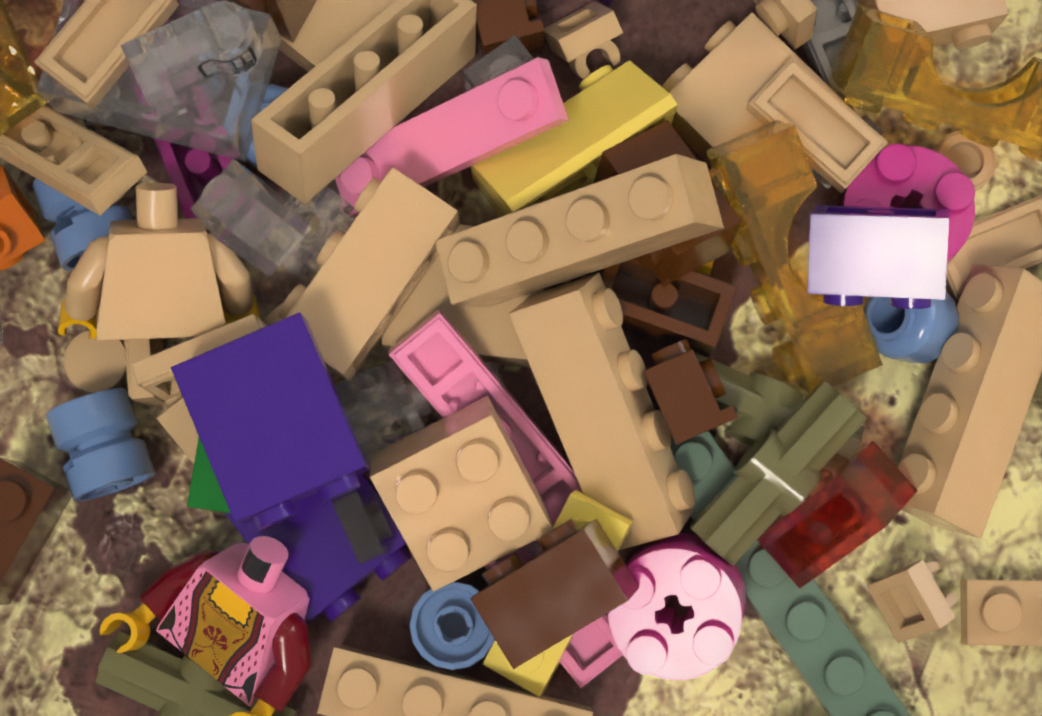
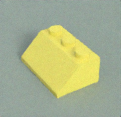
M630 60L615 70L610 65H605L591 73L580 83L579 87L582 90L580 93L563 103L569 121L472 165V178L498 217L522 210L593 184L602 152L667 120L672 125L678 104L669 92Z

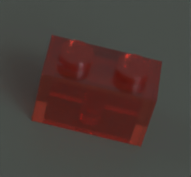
M871 441L822 479L794 511L787 516L779 515L757 541L800 589L884 529L918 490L874 441Z

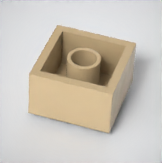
M488 395L371 455L370 479L433 592L539 539L553 530L547 506Z

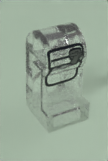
M226 1L209 4L120 45L150 108L162 123L188 112L180 96L181 94L215 79L221 74L233 77L246 74L258 63L263 47L260 34L247 11L236 3Z

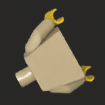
M146 183L136 186L137 220L111 221L108 236L92 240L70 274L67 281L66 297L61 304L58 334L66 336V328L69 325L80 324L89 329L88 339H96L97 337V341L198 337L252 314H255L260 320L261 318L257 300L252 291L250 274L227 240L219 235L207 233L204 219H178L176 185L169 183Z

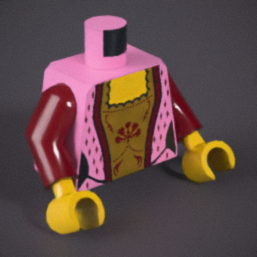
M268 536L255 537L249 545L236 542L221 552L206 549L173 564L139 596L143 603L137 609L111 614L104 619L100 626V635H109L117 630L122 622L125 621L130 627L131 636L128 642L117 650V653L138 650L146 644L150 635L149 623L157 616L161 620L156 630L159 634L249 707L256 702L250 712H235L230 716H272L275 710L282 713L309 671L312 662L308 626L304 621L310 600L303 587L282 572L288 559L287 548L280 541Z

